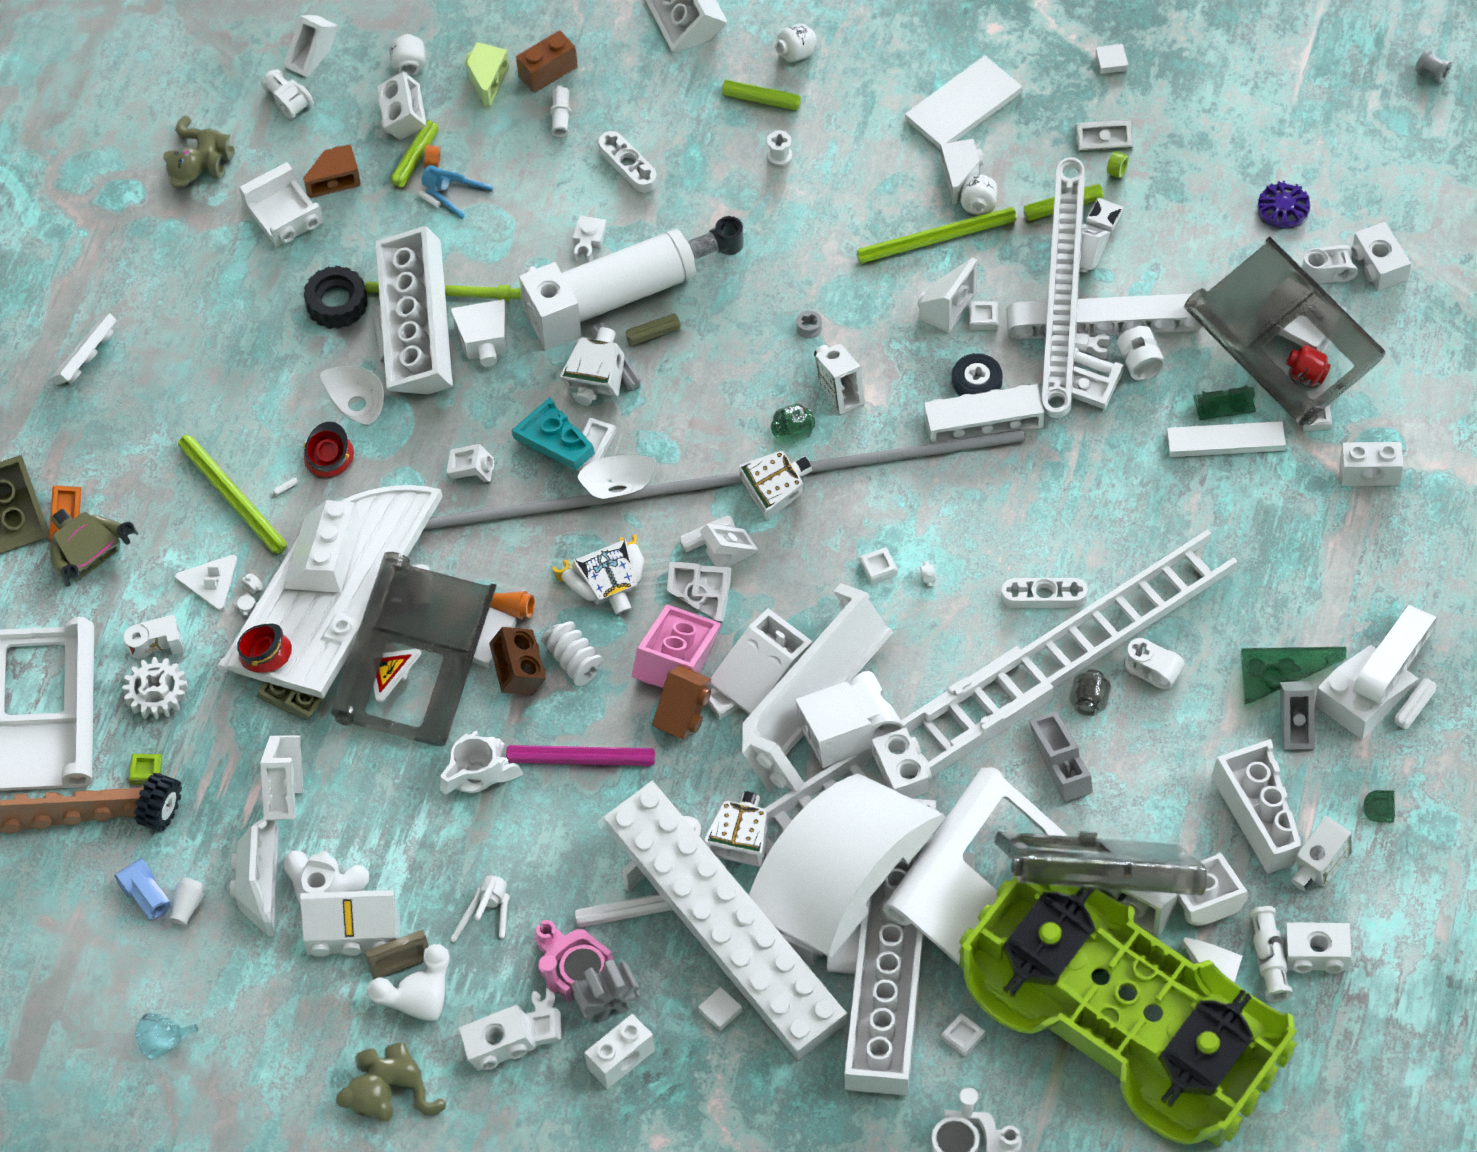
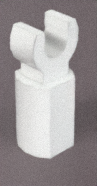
M1076 333L1075 348H1078L1081 353H1091L1096 358L1105 359L1107 358V349L1100 348L1099 346H1109L1110 337L1106 335L1090 337L1088 334Z

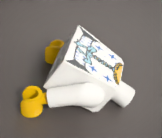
M633 534L632 542H626V540H623V537H620V542L575 559L572 563L573 570L568 560L562 561L565 567L562 570L556 569L555 566L552 567L558 581L564 582L575 593L587 601H594L596 605L610 601L615 614L620 615L632 609L626 594L634 591L637 583L641 580L644 558L637 546V536Z

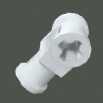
M273 69L269 71L261 81L262 88L274 95L275 104L289 120L294 119L296 113L305 107L310 108L314 105L313 98L307 89L302 85H298L293 79L287 82L279 70Z

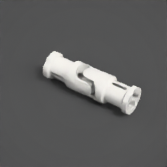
M1263 906L1252 909L1249 912V920L1254 925L1255 935L1253 936V941L1257 952L1260 975L1265 980L1267 990L1265 991V999L1268 1002L1285 1001L1292 997V988L1287 983L1286 973L1288 967L1282 947L1281 934L1276 929L1274 919L1276 917V910L1272 906Z

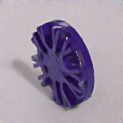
M1278 181L1275 185L1271 183L1270 186H1266V189L1259 195L1257 207L1259 215L1266 223L1278 228H1292L1303 223L1308 217L1310 200L1307 192H1304L1298 184L1294 186L1285 184V181ZM1271 193L1274 197H1268L1267 195ZM1304 201L1305 205L1298 204L1297 202ZM1273 210L1274 213L1270 216L1265 213L1266 211ZM1293 215L1296 220L1288 221L1287 217ZM1278 216L1282 217L1281 221H1277Z

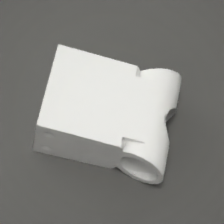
M870 671L858 674L849 684L845 681L795 699L799 726L822 768L872 748V739L904 728L893 707L884 699L883 689Z

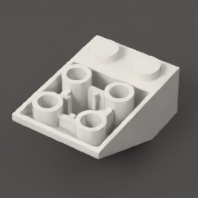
M767 608L748 626L712 675L710 685L750 715L808 650L813 641Z

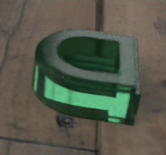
M1375 790L1368 793L1363 804V812L1366 817L1374 822L1394 823V791Z

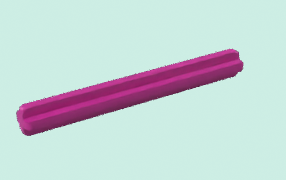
M509 745L506 749V758L509 760L508 763L653 766L655 764V750L653 748Z

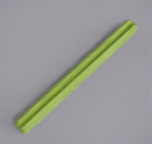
M1009 207L866 246L856 250L859 263H866L1015 222L1017 214L1014 207Z
M183 435L178 441L179 448L272 553H277L278 555L283 553L287 548V542L191 435Z

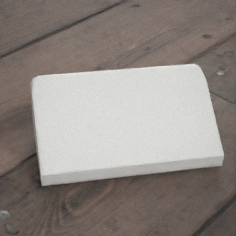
M1131 119L1075 124L1078 151L1133 147Z

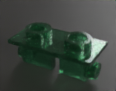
M1248 385L1228 389L1227 391H1201V394L1193 395L1199 420L1256 412L1253 398H1255L1254 387H1248Z

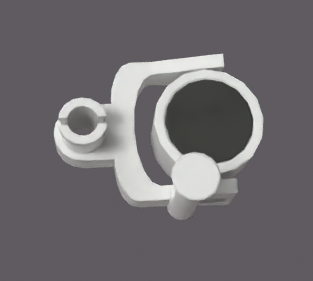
M967 1087L960 1092V1100L962 1101L961 1111L945 1110L944 1119L938 1122L933 1129L930 1150L931 1152H977L979 1134L973 1125L976 1123L983 1130L986 1152H1021V1133L1018 1128L1011 1125L1004 1127L1002 1130H996L994 1119L989 1113L973 1112L974 1103L977 1102L979 1095L975 1089Z

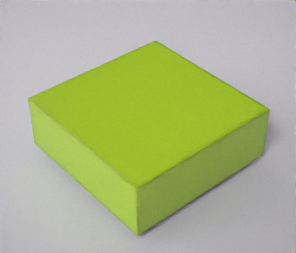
M132 754L128 779L130 785H143L153 773L161 774L162 754Z

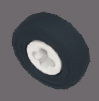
M972 353L963 356L956 362L952 370V385L959 396L986 393L995 389L1000 390L1003 372L999 363L993 357ZM976 373L977 375H979V373L981 374V377L978 380H973V377L976 375Z

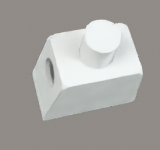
M504 299L451 308L454 328L466 357L469 359L479 358L481 365L485 367L495 365L497 363L496 355L507 351V314Z

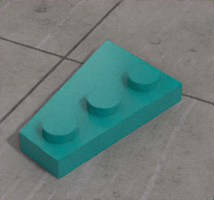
M550 397L511 430L513 439L575 471L595 454L591 442L577 427H574L568 421L567 415L563 411L558 410L555 402Z

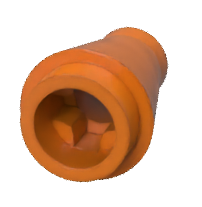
M527 591L493 592L489 599V608H494L517 619L524 620L525 618L532 617L535 609V598L533 595L528 594Z

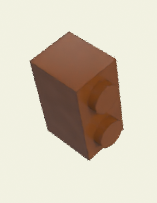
M561 30L555 32L516 56L518 77L533 93L539 91L578 67L576 46Z
M681 665L670 670L667 674L651 726L683 740L691 734L697 733L703 721V717L700 716L702 708L707 704L711 696V690L709 689L711 678Z

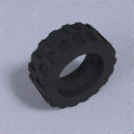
M325 267V269L315 272V275L311 276L308 279V283L305 284L304 299L310 318L320 326H325L329 329L348 327L355 321L360 320L361 315H364L366 312L365 308L368 305L364 281L356 271H352L348 267ZM333 288H344L350 295L347 303L336 307L326 306L322 301V296L326 291Z

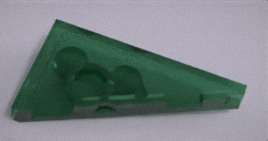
M1346 646L1241 648L1240 658L1244 704H1250L1280 690V682H1297L1345 660Z

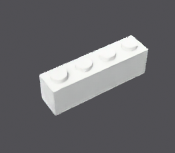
M1020 385L1016 388L995 389L986 393L964 394L960 397L935 399L931 402H925L924 421L931 444L1019 430L1043 429L1044 409L1038 385Z

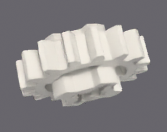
M153 657L152 664H147L145 660H142V667L140 669L134 666L131 667L133 676L125 675L126 685L122 686L126 704L131 706L134 714L141 711L144 719L149 714H153L154 719L158 720L159 713H164L166 717H169V710L171 708L177 711L180 710L178 701L186 702L185 692L189 691L185 673L180 671L177 663L170 666L167 658L162 663H158L157 658Z

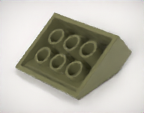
M22 455L0 462V554L49 537V531Z

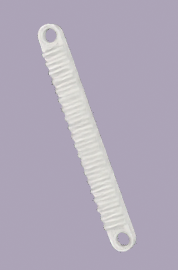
M1073 157L1061 160L1056 169L1042 389L1044 412L1052 418H1062L1068 414L1071 408L1085 187L1084 165L1079 159ZM1067 168H1075L1079 174L1074 178H1066L1063 172ZM1058 396L1063 398L1065 403L1060 408H1053L1048 404L1049 400Z

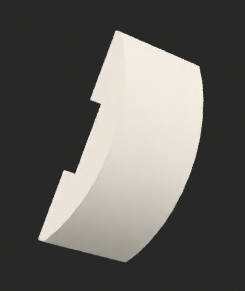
M859 773L849 776L820 793L789 823L762 863L749 896L778 931L831 958L868 914L869 909L865 905L867 900L900 860L909 864L946 817L944 814Z

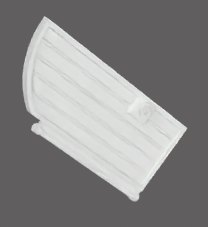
M397 485L368 490L341 500L355 502L361 521L360 531L341 593L284 589L283 585L298 540L297 537L225 657L220 660L217 668L224 673L230 670L250 678L324 698L443 497L441 489L427 486ZM269 623L279 625L283 630V634L288 637L292 644V653L288 661L279 669L266 673H256L244 668L239 661V653L237 651V642L240 636L246 630L256 625Z

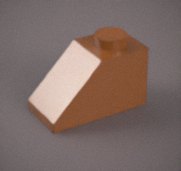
M351 144L324 150L303 177L306 195L309 199L361 186L359 171Z

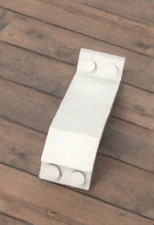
M842 583L837 586L833 592L840 601L839 607L842 611L742 723V753L769 792L775 786L782 789L787 787L797 792L804 784L786 757L804 735L799 726L795 699L845 681L849 684L894 633L881 619L870 602V595L867 592Z

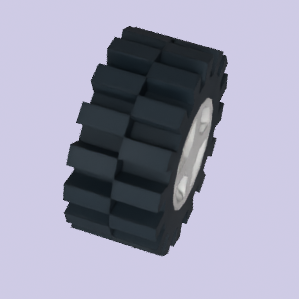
M156 772L150 775L148 781H145L143 784L144 789L139 792L140 798L136 801V805H138L134 810L136 823L158 832L164 831L166 826L170 825V819L174 818L175 809L178 810L179 804L177 803L181 800L180 792L182 791L181 782Z

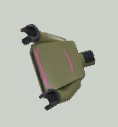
M61 509L51 518V521L59 529L54 533L50 547L52 568L63 578L65 586L68 587L70 586L69 579L73 578L77 583L120 550V540L118 538H121L123 543L128 545L131 543L128 535H138L139 533L131 522L119 523L96 514L90 515L87 512H82L72 519L65 509Z

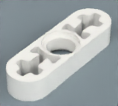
M608 131L600 136V154L636 191L648 193L656 188V170L621 134L615 131ZM625 158L635 160V163L630 166H624L620 162ZM639 170H640V175H641L644 179H641V180H640V176H639V173H638Z
M1012 578L1004 582L1001 598L1007 607L1015 609L1079 608L1087 601L1088 587L1079 578ZM1041 588H1047L1053 594L1049 598H1041L1036 592ZM1028 589H1031V597H1028ZM1058 589H1061V597H1058ZM1012 590H1018V597H1012ZM1071 590H1077L1076 597L1072 596Z

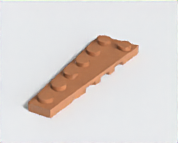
M144 788L76 791L72 794V797H64L61 794H57V792H47L43 798L33 799L27 798V794H14L13 800H0V833H16L20 830L31 828L46 829L50 826L61 824L76 825L80 822L91 820L106 821L110 818L121 816L135 817L134 810L138 807L136 801L141 796L139 795L140 790Z

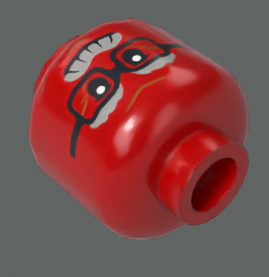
M1303 345L1298 351L1293 349L1286 361V365L1290 366L1288 371L1289 377L1307 387H1313L1316 384L1321 385L1331 367L1326 354L1308 345Z

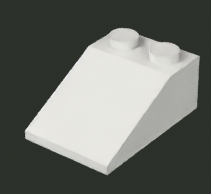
M1372 645L1337 667L1318 686L1315 706L1361 740L1372 731L1419 680V678L1406 670L1382 704L1353 692L1355 682L1361 670L1377 650Z

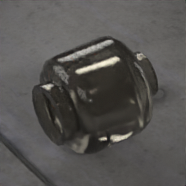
M1094 669L1077 674L1073 680L1069 695V701L1075 711L1085 716H1095L1097 713L1104 711L1111 692L1110 681L1104 677L1102 672Z

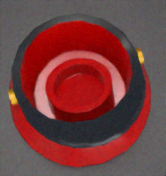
M329 421L317 425L303 446L305 448V466L311 473L319 477L339 475L347 469L354 457L352 443L347 439L344 428L336 422Z
M273 623L256 625L246 630L237 642L239 661L249 671L256 673L271 672L279 669L288 661L292 653V644L288 637L283 634V630L279 625Z

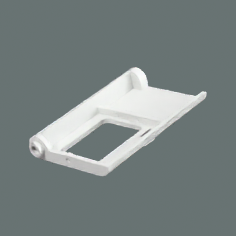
M84 617L72 618L65 624V627L0 630V791L80 788L92 783L94 624ZM63 645L65 647L64 710L60 713L7 715L5 713L7 649L22 646Z
M984 767L979 770L883 906L884 913L892 921L903 926L913 924L958 965L960 961L958 951L961 947L959 943L961 937L968 928L974 930L980 922L978 916L982 909L988 903L993 905L998 898L996 895L997 890L964 862L962 854L1000 799H1007L1042 830L1044 839L1036 851L1052 850L1059 857L1062 853L1067 854L1073 846V842L1066 833L1004 779L1003 774L993 767Z

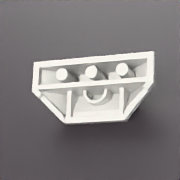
M262 818L252 825L237 841V853H232L231 865L232 871H236L235 880L230 881L231 899H236L240 912L267 936H274L279 826L277 820H264Z

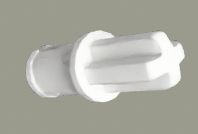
M557 86L553 90V106L550 108V115L552 116L551 133L558 138L566 137L569 134L568 123L571 115L569 90L562 86Z

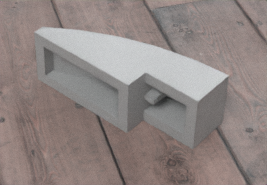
M1054 711L1030 719L1029 725L1037 746L1064 802L1093 793L1091 774L1080 758L1079 747L1058 712Z

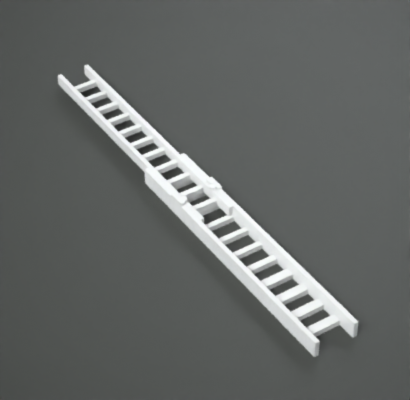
M1207 529L1020 650L1016 646L971 676H966L956 682L946 692L901 720L908 733L922 725L944 750L943 753L929 762L922 753L919 754L921 762H927L932 777L1053 699L1054 687L1236 570L1238 561L1233 557L1212 572L1210 571V568L1193 553L1211 541V532ZM1184 558L1203 577L1189 587L1170 568ZM1160 573L1179 591L1178 594L1166 602L1147 583ZM1137 588L1156 606L1155 609L1142 617L1124 599L1126 595ZM1114 603L1133 622L1119 632L1100 613ZM1091 618L1110 637L1095 648L1077 629L1078 626ZM1068 633L1086 652L1073 662H1070L1054 644L1055 641ZM1044 648L1063 667L1048 678L1030 660V657ZM1020 664L1039 683L1024 694L1006 675L1007 672ZM993 681H996L1013 700L1000 709L982 690V688ZM970 696L989 715L988 717H983L976 725L958 705ZM947 711L965 731L950 742L932 723L934 719ZM872 748L834 763L806 781L797 792L792 790L764 808L767 810L768 824L775 821L781 830L784 831L792 821L786 814L787 811L797 805L803 809L812 801V795L822 789L826 790L836 783L835 780L848 772L851 776L859 773L867 777L858 766L873 757ZM907 775L906 777H903V778H905V779H913L914 776H912V775ZM766 837L765 856L768 855L774 845L768 837Z

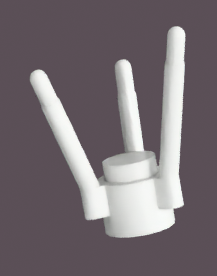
M493 875L484 878L481 888L477 889L473 901L456 927L450 939L451 942H456L477 906L478 909L474 918L478 921L486 907L495 908L498 904H500L499 938H505L507 905L510 899V895L505 893L507 889L505 880Z

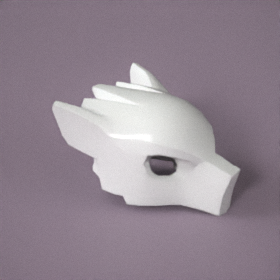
M474 731L470 735L464 734L458 741H455L450 754V763L440 775V791L445 795L455 789L467 793H477L495 783L516 779L523 775V771L517 764H509L507 758L501 757L505 743L499 738L480 737L479 733Z

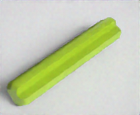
M728 79L724 80L722 85V94L725 96L791 110H798L801 105V96L799 94Z
M427 120L426 127L419 130L391 175V183L394 186L400 188L405 186L423 157L426 145H430L438 132L437 123Z
M1100 184L1084 187V205L1095 202L1098 198L1103 199L1104 193ZM1055 196L1025 205L1023 211L1026 219L1031 221L1054 214Z

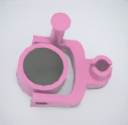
M544 920L541 921L542 927L539 924L537 925L535 936L537 947L544 954L539 960V973L546 980L547 988L553 993L558 992L569 1003L573 1000V982L576 980H586L583 972L591 967L596 973L601 972L604 962L613 960L612 952L583 929H576L564 936L556 929L552 921ZM559 960V967L562 980L557 977L555 968Z

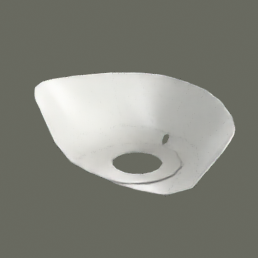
M341 366L329 368L320 373V378L332 400L346 416L366 425H370L377 419L382 410L384 391L381 381L373 372L363 367ZM362 397L366 401V406L360 411H353L348 407L350 399Z
M617 455L601 458L585 466L578 474V480L592 496L601 499L626 495L642 489L649 482L656 465V460L652 457L639 455ZM615 486L626 487V490L613 493L608 491Z

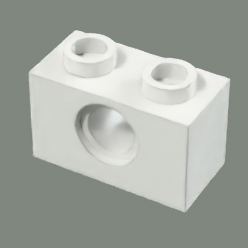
M1386 222L1355 232L1353 245L1351 246L1353 257L1356 261H1360L1367 280L1373 282L1378 291L1409 279L1411 262Z
M1352 442L1342 444L1340 456L1341 486H1400L1403 471L1401 442Z
M1287 922L1284 941L1288 970H1294L1298 973L1316 970L1333 974L1349 971L1351 961L1350 923ZM1312 947H1320V948H1322L1324 951H1323V952H1315V951L1312 950L1311 948H1312Z
M517 1004L459 1027L467 1059L478 1071L493 1069L498 1063L508 1059L521 1058L528 1051L536 1049L527 1015ZM503 1036L502 1040L498 1044L494 1045L496 1039Z
M631 1014L584 1052L587 1069L608 1090L655 1051L653 1034Z

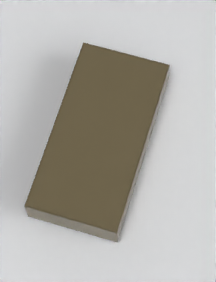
M420 930L366 950L365 955L373 978L384 977L424 962V950L429 945L424 931Z

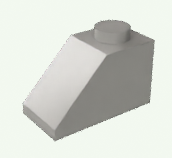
M1280 682V715L1284 750L1315 749V690L1311 682Z

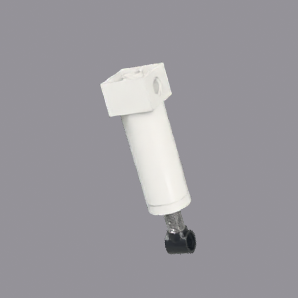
M725 216L717 221L715 228L709 230V233L686 241L682 233L675 228L563 273L559 270L556 262L538 269L533 266L528 267L525 274L519 276L523 311L545 350L581 337V322L696 277V259L714 252H721L725 255H734L740 252L744 245L743 224L734 216Z

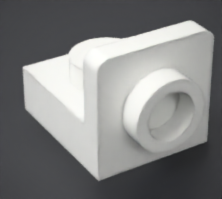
M481 444L451 449L446 474L452 480L477 475L484 483L490 482L492 470L495 466L494 458Z

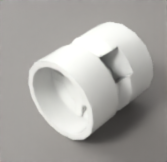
M1137 326L1131 328L1118 338L1117 346L1122 357L1126 360L1125 364L1133 379H1150L1164 369V357L1149 327Z

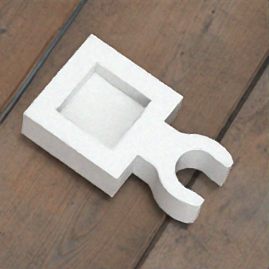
M579 215L573 235V243L577 244L574 248L576 261H578V256L581 253H587L588 263L592 261V247L601 248L607 228V220Z
M548 988L546 989V998L541 1002V995L533 991L531 995L532 1003L535 1005V1012L527 1013V1018L535 1046L561 1041L560 1011L552 1008L555 1003V995Z

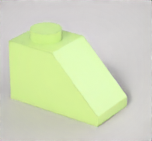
M477 42L473 51L468 52L466 56L465 67L468 68L469 80L484 106L490 107L509 69L508 53L506 49Z

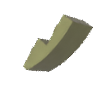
M264 682L257 694V697L283 711L309 720L324 699L268 682Z

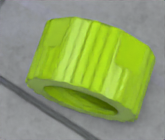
M1118 151L1113 152L1108 161L1107 174L1118 178L1123 177L1128 167L1129 156Z

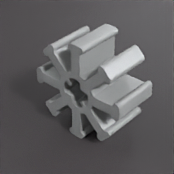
M613 960L605 961L604 967L598 973L591 967L583 972L586 980H576L572 984L573 995L587 1021L592 1020L595 1016H597L599 1022L609 1019L608 1015L611 1010L616 1009L619 1014H622L629 1009L626 1002L638 1001L640 998L638 991L640 988L625 961H621L617 966Z

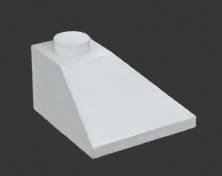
M969 259L934 282L927 292L924 291L920 295L917 303L919 307V320L947 333L951 331L969 305V301L977 293V259Z

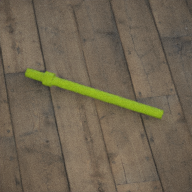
M366 282V293H379V282ZM444 285L445 296L497 298L498 300L504 299L505 302H510L511 299L522 300L520 288H511V285H499V287Z

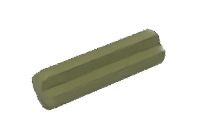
M671 314L627 329L626 338L628 343L635 345L680 329L679 318L676 314Z

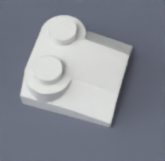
M1221 852L1213 857L1165 873L1168 884L1174 893L1178 895V901L1184 909L1186 921L1192 925L1203 926L1236 914L1248 901L1247 890Z

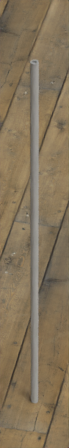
M1019 430L810 461L809 463L812 467V472L810 473L1025 441L1024 431ZM739 472L648 485L626 495L605 499L587 494L432 517L429 519L424 530L727 486L743 482L739 477ZM626 489L614 490L609 492L617 493L622 492Z

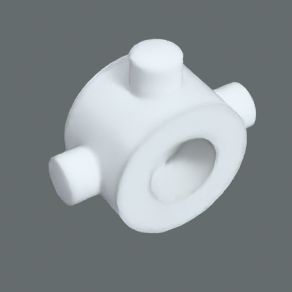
M582 386L579 387L577 393H573V398L580 405L589 406L592 400L597 399V395L592 389Z
M924 561L923 566H920L923 583H927V587L933 586L932 582H935L933 564L929 565V561Z
M247 574L241 580L242 586L251 594H255L258 590L261 591L263 589L262 582L253 574Z
M246 593L237 602H234V608H238L243 617H248L258 602H255L251 594Z

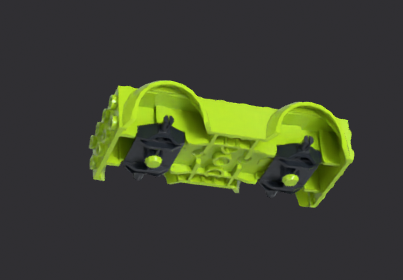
M1034 850L1029 858L1023 856L1015 867L1014 871L1017 874L1011 881L1006 879L996 893L998 896L997 900L993 905L988 903L982 909L978 916V920H980L974 930L968 928L959 941L961 944L958 951L960 954L959 966L964 970L966 986L973 999L988 1015L1009 1029L1028 1034L1050 1029L1120 1078L1121 1091L1130 1110L1142 1123L1162 1137L1181 1144H1193L1208 1140L1218 1148L1225 1140L1230 1143L1240 1129L1239 1125L1243 1120L1242 1116L1244 1115L1248 1118L1256 1108L1257 1100L1261 1095L1260 1091L1262 1090L1266 1093L1274 1083L1275 1075L1280 1069L1278 1066L1285 1068L1292 1058L1293 1051L1298 1044L1294 1041L1297 1030L1294 1028V1017L1288 1012L1283 1014L1249 994L1223 974L1210 960L1193 964L1133 922V907L1117 902L1092 886L1064 864L1052 850L1039 852ZM1096 969L1106 970L1110 975L1109 982L1105 985L1095 984L1091 978L1093 971ZM1122 987H1130L1135 991L1136 997L1131 1001H1125L1119 997L1118 991ZM1149 1005H1156L1162 1010V1018L1159 1021L1151 1022L1145 1018L1144 1009Z

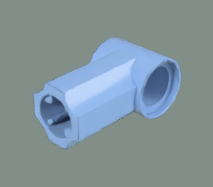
M142 858L114 874L123 892L128 897L132 896L149 920L158 919L166 914L167 909L171 906L170 901L156 884L151 870Z

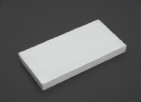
M983 56L905 113V120L941 150V144L956 142L1022 93V86L987 56Z

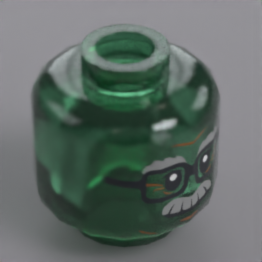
M799 403L776 410L771 422V431L774 437L787 445L809 438L815 427L813 413L809 408Z

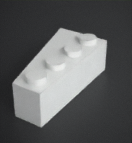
M1271 739L1217 757L1211 775L1212 780L1267 874L1295 865L1301 848L1292 811H1289L1287 804L1288 796L1280 780L1278 762L1275 761L1272 752L1273 745Z

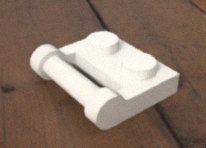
M1075 348L1074 364L1078 363L1109 374V377L1074 366L1072 398L1106 409L1114 389L1122 377L1125 365L1118 362L1113 364L1079 352L1080 350Z

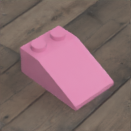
M667 604L637 648L631 677L641 680L646 684H653L663 688L668 672L679 665L701 673L722 623Z

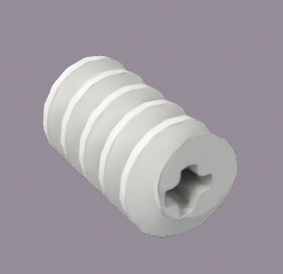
M569 621L564 624L554 625L542 635V643L553 654L555 660L560 662V666L563 670H566L567 675L573 679L575 685H586L597 675L598 668L603 660L602 657L595 655L596 650L594 647H588L589 641L587 638H582L583 634L580 630H575L576 625L574 622Z

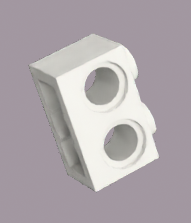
M403 71L377 86L378 104L382 113L381 124L388 134L391 133L401 141L426 127L421 90L418 82Z
M903 728L872 739V754L888 788L909 798L929 792V780L932 779V774L928 763H922L919 754H921V750L916 737L911 738L907 729ZM895 750L903 751L901 754H893L892 752ZM906 775L914 776L913 779H905L903 777Z

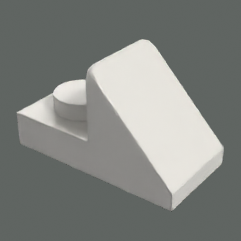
M706 524L700 531L706 540V553L715 566L729 567L754 555L758 551L745 529Z

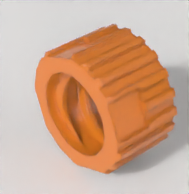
M426 145L424 169L429 165L439 168L440 146Z

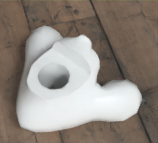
M296 850L289 852L284 858V871L292 881L300 907L301 893L361 891L369 883V871L364 866L354 865L348 868L342 875L339 873L337 861L330 857L326 851H321L308 859L305 853Z
M441 944L430 945L424 950L423 961L427 967L426 972L417 971L406 976L397 988H394L387 979L376 978L370 982L367 988L369 999L378 1005L396 1009L420 1020L437 1021L442 1014L444 1006L446 973L450 962L449 951Z

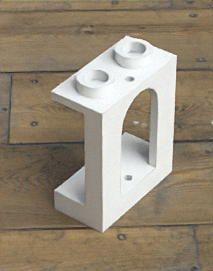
M300 735L270 736L260 762L264 820L295 819V793L304 792Z

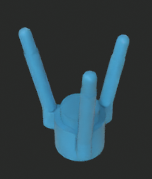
M433 165L426 167L421 179L422 185L428 187L426 193L434 196L460 218L465 217L464 213L438 192L446 190L450 180L489 191L494 189L491 185L467 179L462 174L442 170Z

